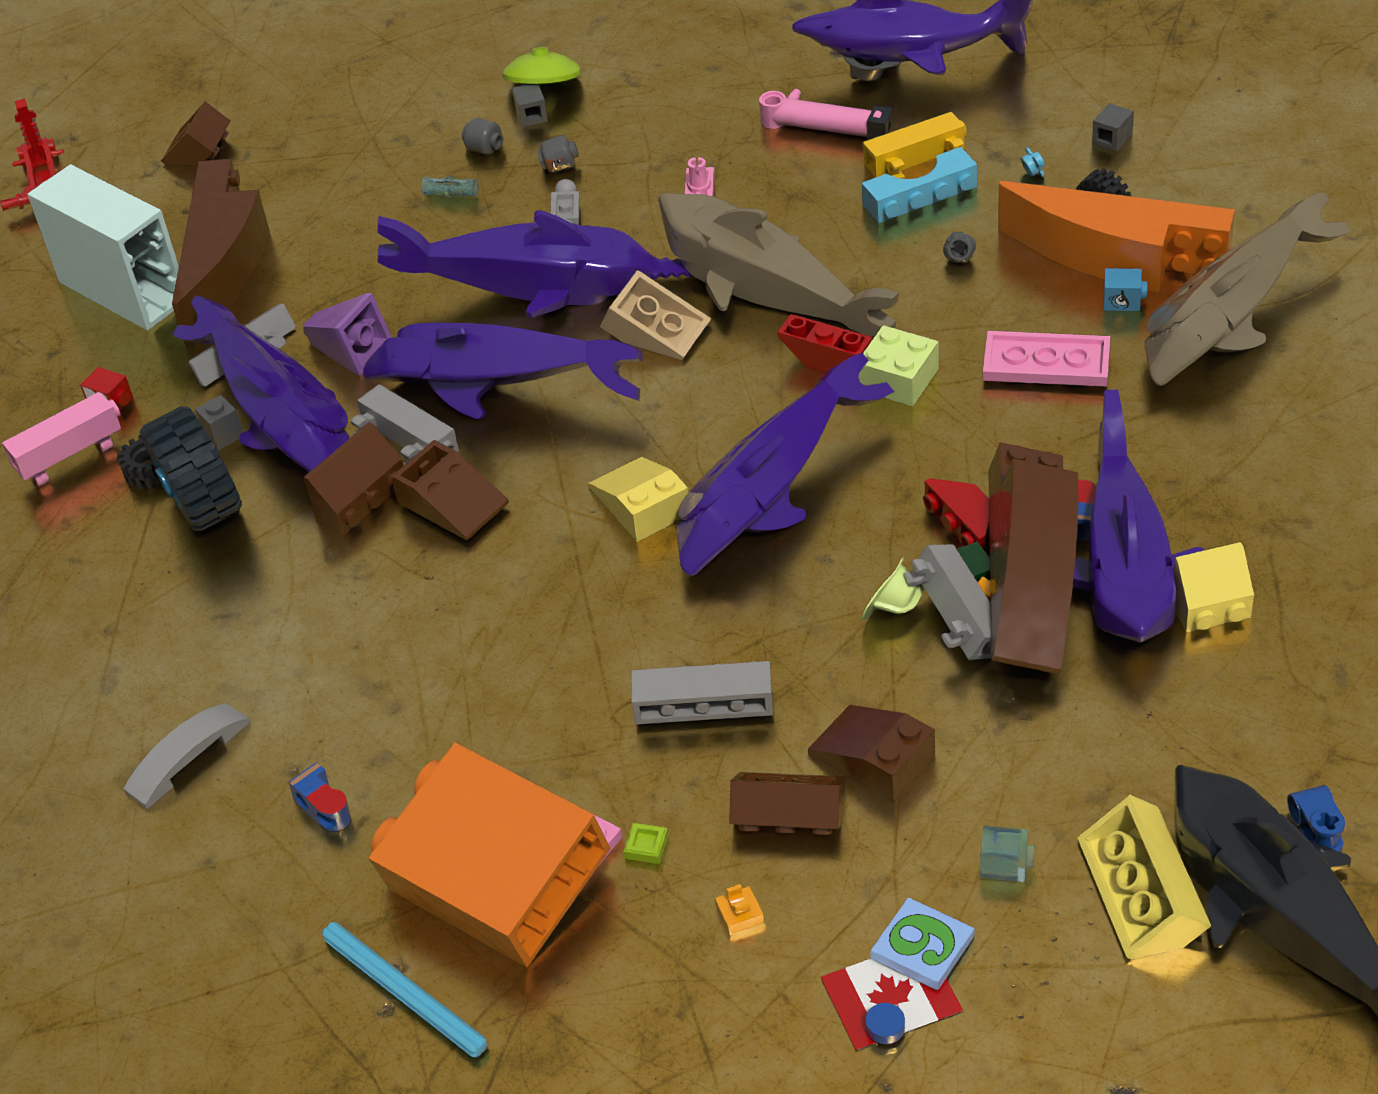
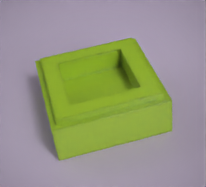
M633 823L623 851L625 859L660 864L669 836L668 828Z

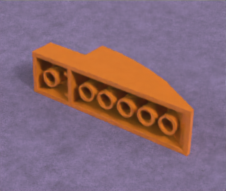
M1001 180L999 182L998 230L1052 261L1105 280V268L1142 269V281H1147V290L1159 293L1165 270L1196 274L1213 260L1231 249L1235 209Z

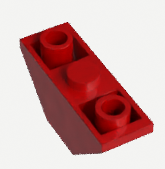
M790 314L777 332L778 338L805 367L827 373L846 359L864 353L873 340L871 336Z
M933 478L925 480L923 502L926 509L930 513H934L941 520L946 531L952 532L960 540L962 547L978 542L983 550L987 552L990 541L989 498L975 484Z

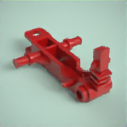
M25 98L15 101L18 113L15 114L14 118L16 123H20L25 143H21L20 147H16L20 160L14 161L12 165L14 167H27L29 185L21 194L17 193L15 197L0 200L3 212L17 207L24 209V205L31 204L27 194L57 174L54 158L64 154L63 149L56 150L53 138L40 137L35 120L37 117L36 113L32 109H28ZM48 165V170L34 172V169L37 167Z

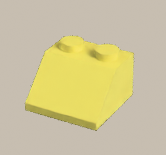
M1241 542L1175 557V612L1186 633L1251 618L1254 592L1244 547Z

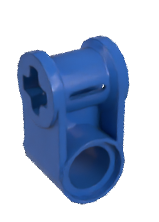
M1321 785L1288 794L1287 804L1290 815L1304 836L1309 841L1341 852L1343 839L1340 834L1344 831L1345 819L1335 804L1330 789L1326 785Z

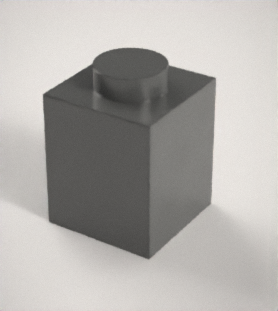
M527 84L512 88L516 112L522 127L548 122L545 100L539 84Z
M1109 103L1093 120L1092 143L1117 151L1133 134L1134 111Z
M222 395L195 408L198 420L203 425L217 450L240 439L243 431L236 409Z

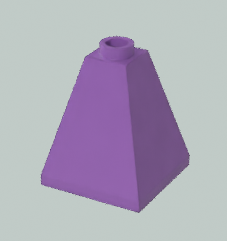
M365 293L318 311L303 325L304 334L308 337L312 346L359 376L362 375L364 365L387 338H392L372 293Z

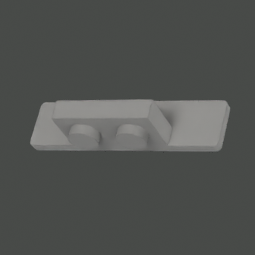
M281 303L244 325L277 348L287 344L283 336L296 327L285 305ZM213 345L189 361L190 367L202 386H207L224 375L216 345Z

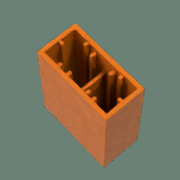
M454 742L441 761L433 760L421 770L415 782V796L398 818L390 817L379 826L371 844L372 853L368 859L390 891L528 968L611 848L594 814Z

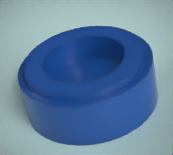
M880 1003L873 1006L866 1015V1030L870 1038L881 1044H890L898 1041L905 1032V1016L902 1010L891 1003Z

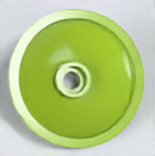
M547 47L533 48V52L517 57L503 69V78L505 80L525 84L561 82L576 78L581 74V67L574 60L560 53L549 52Z

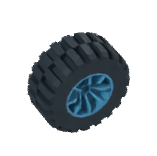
M180 406L143 425L139 433L156 467L155 472L169 497L173 498L183 517L194 531H203L240 510L242 501L233 479L208 433L189 407Z

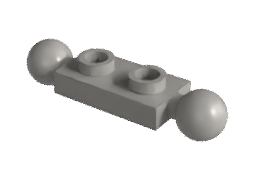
M562 179L556 184L555 192H551V214L579 225V191H577L574 182L569 179Z

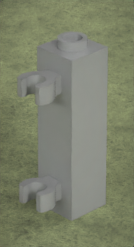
M377 385L357 400L360 414L351 420V424L359 429L354 434L368 422L374 424L382 435L403 447L400 454L408 459L403 463V466L433 440L457 452L459 451L453 428L382 385Z
M953 544L928 545L921 552L919 559L911 562L914 571L905 572L903 576L910 586L922 584L951 630V633L941 635L947 647L954 648L960 645L969 660L992 658L990 601Z

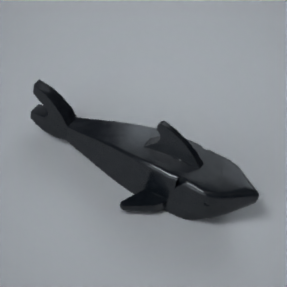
M1178 765L1175 768L1174 799L1176 843L1179 850L1188 859L1193 876L1209 893L1206 902V915L1211 924L1209 932L1212 945L1216 948H1222L1238 922H1240L1282 954L1368 1004L1378 1016V945L1333 872L1350 867L1351 857L1345 853L1309 841L1283 814H1279L1276 808L1254 788L1243 781L1222 774Z

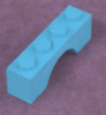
M959 147L937 155L935 168L925 176L915 179H900L884 174L862 182V205L878 223L976 188L977 163Z

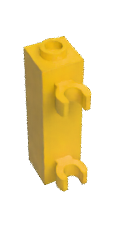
M952 112L867 140L863 142L864 165L875 178L888 174L896 178L905 179V175L901 170L933 160L937 155L959 147L964 149L965 136L967 135L966 126L963 121L959 120Z

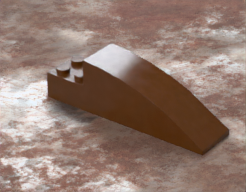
M231 159L198 162L172 300L178 325L193 326L197 322V312L191 304L195 295L215 301L230 309L257 270L267 246L270 230L259 190L240 191L239 171L234 169ZM183 340L186 348L192 347L195 344Z
M1000 442L988 469L992 660L1060 674L1070 612L1076 557L1078 472L1063 469L1062 455Z

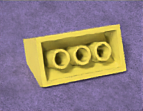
M1128 795L1077 837L1128 959L1132 960L1184 948L1211 927L1210 921L1157 806Z

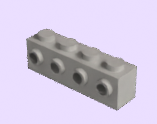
M770 661L632 670V708L635 724L773 715Z

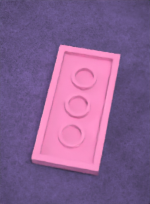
M988 331L983 381L1107 386L1110 336Z

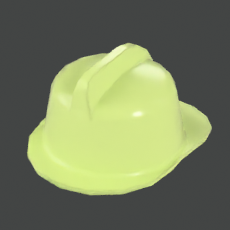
M903 557L896 570L878 589L865 608L861 617L863 622L876 609L894 614H902L913 610L917 605L924 587L922 584L917 586H910L903 574L911 571L902 565Z

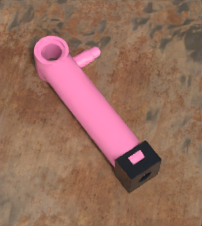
M794 89L788 98L779 91L765 92L759 98L761 124L769 129H776L787 125L867 137V140L894 131L893 108L875 105L873 110L804 101L799 100L801 94L799 89Z

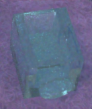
M983 826L980 878L1025 882L1026 867H1034L1035 845H1028V830Z

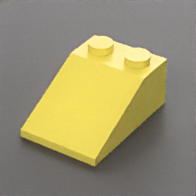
M640 457L588 483L592 492L636 542L682 519L679 516V508L688 493V487L671 469L646 458Z

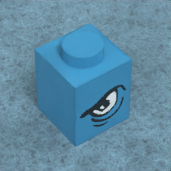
M1105 268L1104 311H1140L1141 299H1147V281H1142V269Z

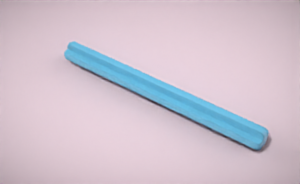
M331 922L328 927L323 929L322 935L325 942L471 1057L477 1058L487 1049L488 1044L483 1035L339 923Z

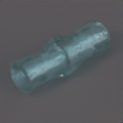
M446 176L445 178L423 177L421 182V191L424 195H445L446 198H453L454 195L476 197L479 190L477 179H455L454 176Z

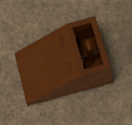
M436 440L429 443L391 476L399 504L465 540L471 538L509 503V500L457 451Z

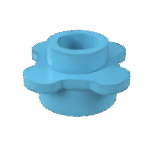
M1028 147L1025 148L1027 154L1020 158L1025 171L1030 177L1037 174L1041 178L1044 177L1042 168L1045 166L1043 158L1038 152L1032 153Z

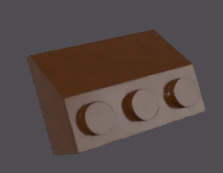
M368 422L304 476L316 522L341 536H344L357 526L360 521L395 492L391 476L403 467L402 458L374 424Z
M739 772L730 780L729 824L739 825L738 829L741 831H760V826H775L774 831L779 833H795L796 827L811 828L812 834H832L833 829H839L842 823L846 776Z

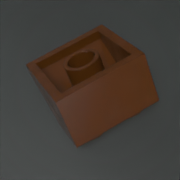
M204 101L179 129L161 162L169 165L198 166L199 161L212 160L220 150L217 144L221 145L229 134L226 128L231 120Z

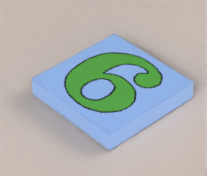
M908 897L871 949V959L933 989L939 990L974 938L975 928Z

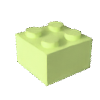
M883 325L863 353L869 361L860 371L858 378L863 385L887 382L894 392L884 398L914 406L939 369L938 341Z

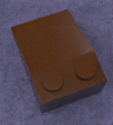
M849 705L808 748V754L895 802L935 757V729L906 713Z

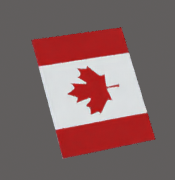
M868 959L821 976L823 984L855 1050L878 1043L870 1038L866 1030V1015L877 1004L891 1003L898 1006L905 1016V1032L963 1011L947 978L939 990H936L873 959Z

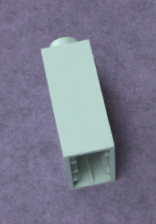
M71 164L27 194L57 278L61 284L147 331L174 311L172 300L179 265L160 209Z

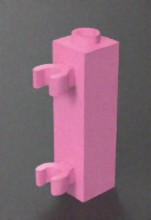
M98 392L2 442L11 466L22 479L34 478L38 487L50 481L45 469L94 443H99L102 452L114 447L109 435L121 429L117 418L121 414L112 399L108 401Z

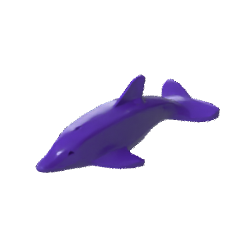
M857 0L851 6L799 19L793 23L792 29L794 32L810 37L820 45L829 47L833 51L845 56L876 61H912L928 73L944 75L946 67L943 54L972 45L991 34H996L1010 50L1018 54H1024L1027 44L1024 21L1032 8L1033 0H999L978 14L955 13L931 4L909 0Z

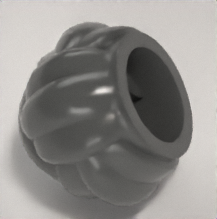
M953 232L946 239L943 246V254L948 260L955 263H967L975 252L976 241L972 236L963 232Z

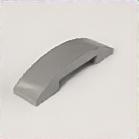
M227 703L213 706L194 715L171 731L147 754L128 779L123 788L124 792L148 809L173 788L170 778L217 739L224 744L227 743L250 723L249 718Z

